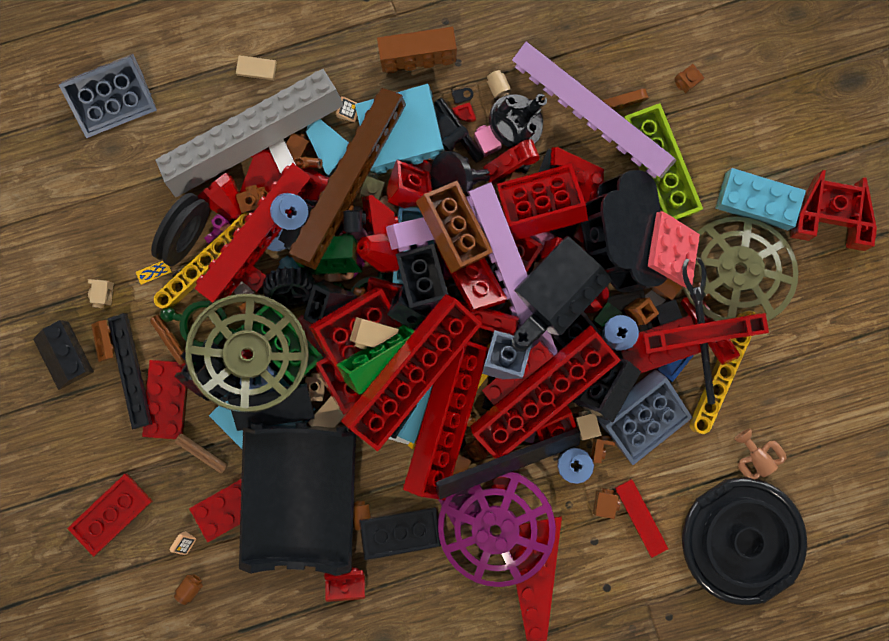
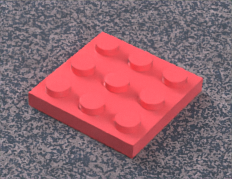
M663 211L656 212L648 267L687 288L683 280L682 267L685 259H690L687 265V274L692 285L700 234Z

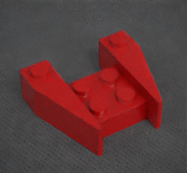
M822 170L814 176L804 196L796 226L791 229L790 238L809 241L817 236L818 224L822 222L849 227L846 248L866 251L874 247L877 226L867 178H862L852 186L825 181L826 170Z

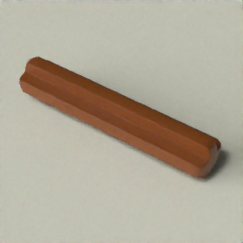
M160 315L152 317L151 324L179 365L184 364L185 360L180 356L184 351L165 322L161 319Z

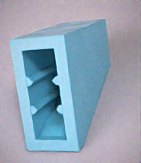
M319 119L307 126L306 133L318 158L322 159V166L326 175L330 177L337 169L339 160L343 158L349 142Z

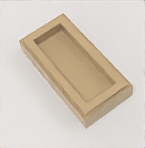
M239 55L236 75L274 81L277 62L276 60Z

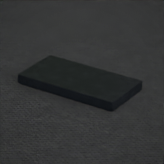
M307 383L299 384L288 398L269 409L258 412L231 410L237 431L243 430V427H251L252 423L272 426L315 419ZM274 388L260 394L249 395V407L269 403L281 395ZM241 395L228 396L229 404L240 406Z
M436 507L359 520L364 560L441 547Z

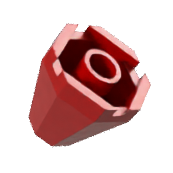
M229 173L219 177L197 196L199 200L203 199L208 202L211 210L229 221L232 219L236 220L244 214L241 213L236 194H239L238 189Z
M387 233L361 237L357 243V253L378 271L388 273L389 271L395 272L399 269L396 254L402 252H399L398 248L391 249Z

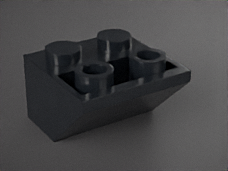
M324 279L313 284L303 319L313 324L356 299L357 295Z

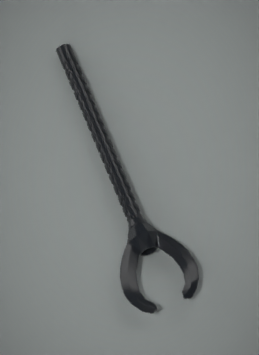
M698 257L696 260L702 270L700 287L693 288L689 281L687 265L690 259H685L682 275L684 283L690 292V297L695 304L697 324L705 323L703 299L705 296L707 272L705 264ZM702 343L700 348L708 404H715L708 343Z

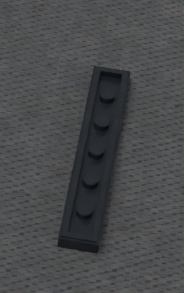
M122 313L107 318L132 430L152 425L128 314Z

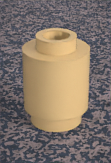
M497 70L487 76V83L495 99L510 95L509 93L512 89L504 73Z

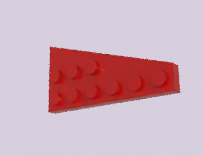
M562 516L554 517L556 525L555 541L546 563L532 577L516 584L527 641H547ZM548 519L537 520L536 542L547 545L549 541ZM530 522L519 525V536L531 539ZM515 544L509 550L513 560L518 559L527 547ZM532 550L527 559L517 566L521 576L537 565L544 554L543 552Z

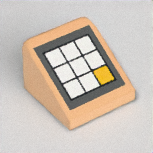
M341 96L344 106L337 109L336 116L355 123L357 118L355 104L357 103Z
M186 531L182 532L172 544L170 551L186 555L195 543L196 538Z

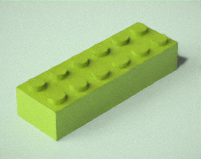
M659 103L625 116L624 119L676 159V162L662 179L659 176L653 178L657 186L660 211L679 221L703 210L661 104ZM644 164L638 166L641 171L646 172L648 169Z

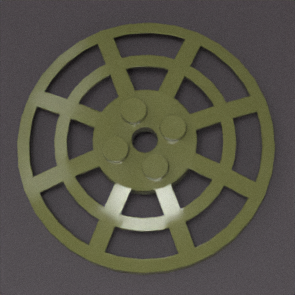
M726 217L715 220L697 231L700 236L707 232L713 239L705 247L699 258L702 259L705 266L716 267L718 277L709 283L706 276L705 296L710 294L718 302L729 306L727 318L710 311L703 305L706 318L712 321L735 318L737 308H751L761 304L767 314L768 322L787 307L795 294L798 284V266L792 248L779 232L761 221L746 217ZM726 222H744L743 231H730L720 235L713 228L718 224ZM752 224L768 230L779 241L771 245L763 237L751 233ZM742 236L741 246L730 247L724 240L730 237ZM750 238L760 242L766 249L757 253L749 248ZM716 244L723 250L719 260L707 258L710 250ZM784 247L792 261L793 277L782 274V265L777 251ZM770 255L773 256L776 272L765 269L764 258ZM696 260L695 265H699L700 278L702 279L701 266ZM735 266H744L745 273H738ZM763 277L774 279L772 287L766 294L763 293L758 285ZM780 281L790 284L791 288L785 300L774 310L768 299L776 292ZM723 285L731 290V300L721 296L715 289ZM683 287V290L687 298L689 299L690 303L695 307V304L692 298L690 297V292L687 288ZM752 290L757 297L756 300L739 302L741 292Z
M256 294L227 296L208 306L193 323L187 337L185 349L188 372L199 391L220 407L238 412H258L280 404L298 387L308 362L306 335L294 314L279 302ZM246 302L245 314L233 315L223 321L214 312L228 304ZM254 303L269 306L280 312L284 317L275 325L270 320L253 314ZM208 317L216 327L209 334L205 347L193 346L197 330ZM245 320L243 331L233 334L226 327L231 323ZM253 321L264 324L270 330L265 335L252 331ZM289 323H291L298 335L301 352L289 353L287 340L281 331ZM221 332L227 339L224 348H211L214 338ZM273 337H278L283 353L271 351L269 341ZM246 349L250 350L253 353V357L244 359L241 352ZM192 354L204 356L206 368L212 377L204 385L201 384L194 371ZM210 357L223 358L226 368L216 374ZM270 361H282L278 374L273 377L266 370ZM301 361L297 377L292 385L286 389L279 381L286 372L288 362ZM230 374L241 378V389L232 387L223 380ZM260 375L267 382L266 385L260 388L249 389L250 378ZM219 385L228 392L241 395L240 406L223 402L214 397L209 391ZM271 388H274L281 395L269 403L249 407V395L260 394Z

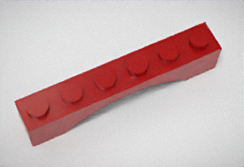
M759 313L642 334L646 353H652L696 344L769 333L766 313Z

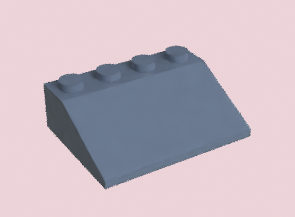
M133 54L62 81L59 84L86 138L157 110L142 71Z
M656 369L632 387L613 423L596 416L603 429L616 442L617 447L632 465L692 419V416L667 377Z

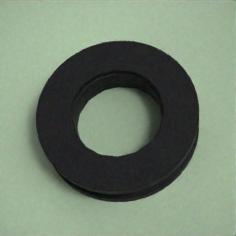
M187 193L178 199L167 212L156 231L151 247L152 256L158 260H163L168 266L178 264L190 252L201 235L209 216V203L203 199L199 200L193 193Z

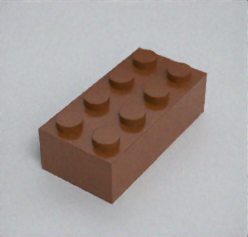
M453 26L377 37L382 72L388 74L396 73L397 70L402 69L412 71L416 67L431 68L436 64L451 65L453 62H456L457 47Z
M458 181L428 192L416 201L451 273L493 253Z

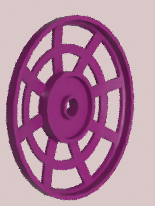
M516 472L499 476L511 479L507 490L496 488L482 490L479 484L473 487L475 494L464 502L460 510L449 506L456 494L446 497L441 507L438 532L446 557L462 575L482 585L504 587L529 579L546 563L554 545L556 525L548 499L536 484ZM518 482L533 491L540 499L542 505L531 510L525 500L514 493ZM501 495L504 496L501 506H489L485 496ZM478 500L482 510L474 518L466 514L465 511L474 501ZM511 500L517 502L526 513L516 517L508 509ZM446 513L456 518L455 537L457 542L448 545L444 537V518ZM544 513L547 514L549 521V541L547 545L536 542L537 522L535 518ZM461 521L472 525V536L463 540L461 537ZM530 521L531 539L519 536V525ZM498 525L501 528V533L494 535L490 527ZM476 543L483 550L481 559L478 560L472 556L466 547ZM515 544L527 547L518 559L513 560L509 550ZM460 549L469 561L478 566L474 576L459 566L453 559L451 552ZM532 550L543 552L544 554L537 565L521 576L517 566L527 559ZM491 554H502L506 562L504 565H490L487 563ZM485 569L490 571H505L509 569L514 579L494 582L481 578Z

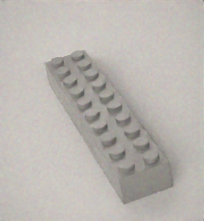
M321 69L307 78L296 82L294 85L281 90L272 97L264 99L261 103L246 109L237 116L231 117L226 122L213 127L202 135L196 136L191 141L178 146L167 154H163L156 159L164 183L173 195L178 197L343 107L344 104L324 69Z

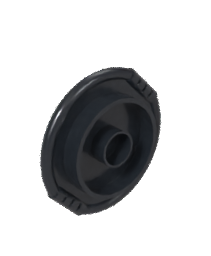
M732 478L723 480L695 499L683 525L682 548L686 564L692 576L709 594L724 602L736 605L765 604L793 585L798 578L807 555V532L798 508L779 488L759 479Z

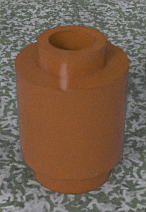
M365 500L354 502L353 526L355 530H360L359 520L371 518L369 504H365Z
M195 574L187 575L175 590L174 598L179 603L187 605L203 587L201 578Z

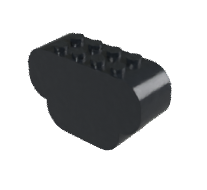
M631 170L604 181L597 189L596 198L585 203L588 221L581 222L585 252L604 268L612 279L610 283L620 292H635L663 284L667 277L648 267L656 212H660L659 197L654 179L645 171Z

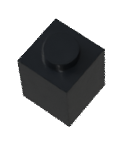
M676 299L655 306L659 314L651 321L656 326L682 318Z

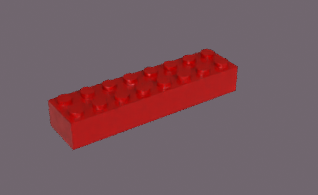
M294 163L283 169L282 177L278 182H273L267 196H263L258 201L257 209L247 215L245 218L246 223L242 228H238L234 232L231 242L229 244L226 243L222 247L221 255L217 260L214 259L209 264V270L206 274L201 275L197 279V285L194 289L212 303L232 295L251 267L256 264L283 229L275 224L271 218L270 208L273 200L283 193H292L300 196L302 199H306L317 186L312 177ZM291 207L285 210V213L288 215L292 211Z
M445 294L342 418L341 422L378 452L476 333L482 323L456 298Z
M590 325L470 426L473 436L495 459L509 454L621 360Z
M468 341L433 384L403 490L420 497L439 500L436 492V482L453 475L489 348Z

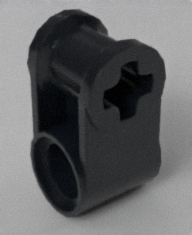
M532 314L514 334L511 342L513 349L517 352H524L535 340L543 335L548 326L535 314Z

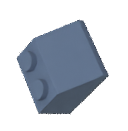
M494 330L482 374L499 379L523 378L531 346L524 352H517L511 344L513 335Z

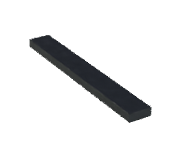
M574 428L436 482L437 496L441 500L579 446L581 432L578 428Z

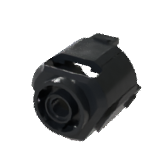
M207 339L204 341V344L201 347H205ZM215 342L211 345L213 349H222ZM186 350L180 355L185 361ZM192 354V362H196V365H193L194 371L201 384L204 385L212 379L206 368L204 356ZM210 357L216 374L226 368L223 358ZM185 364L182 371L176 373L174 377L196 395L206 401H210L196 387L188 372L187 364ZM230 374L223 380L232 387L238 389L241 387L240 378L233 374ZM219 385L209 391L214 397L223 402L228 401L229 395H235Z

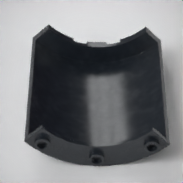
M297 422L295 425L274 426L252 423L251 427H243L239 544L240 570L252 574L275 570V566H286V569L304 570L305 566L316 567L315 571L335 576L351 572L356 434L348 430L347 426L331 428L307 426L305 422Z

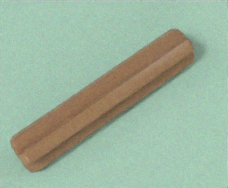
M180 434L176 438V444L219 473H223L226 469L227 464L185 435Z

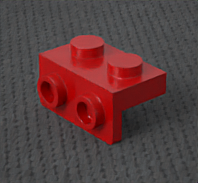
M351 568V572L338 576L324 573L326 602L365 599V575L363 570Z

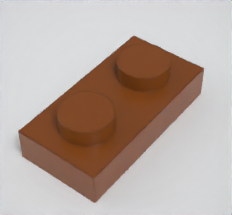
M106 320L97 321L91 326L98 362L113 358L114 347L110 342V328Z

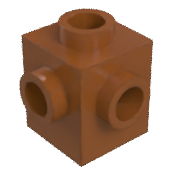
M256 185L246 187V192L236 194L241 213L251 210L254 212L258 207V201L263 196H267L268 193L265 188H257Z

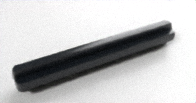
M439 98L434 102L435 107L440 112L445 113L457 127L461 125L443 98ZM469 134L460 141L476 163L484 158V155Z

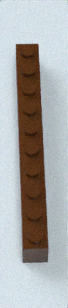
M381 88L379 94H376L370 110H367L364 120L361 126H358L352 142L348 144L343 158L339 160L337 169L330 176L328 185L321 192L315 208L310 211L309 219L302 226L296 242L291 245L289 254L296 262L316 270L343 221V211L349 210L406 106L402 94Z

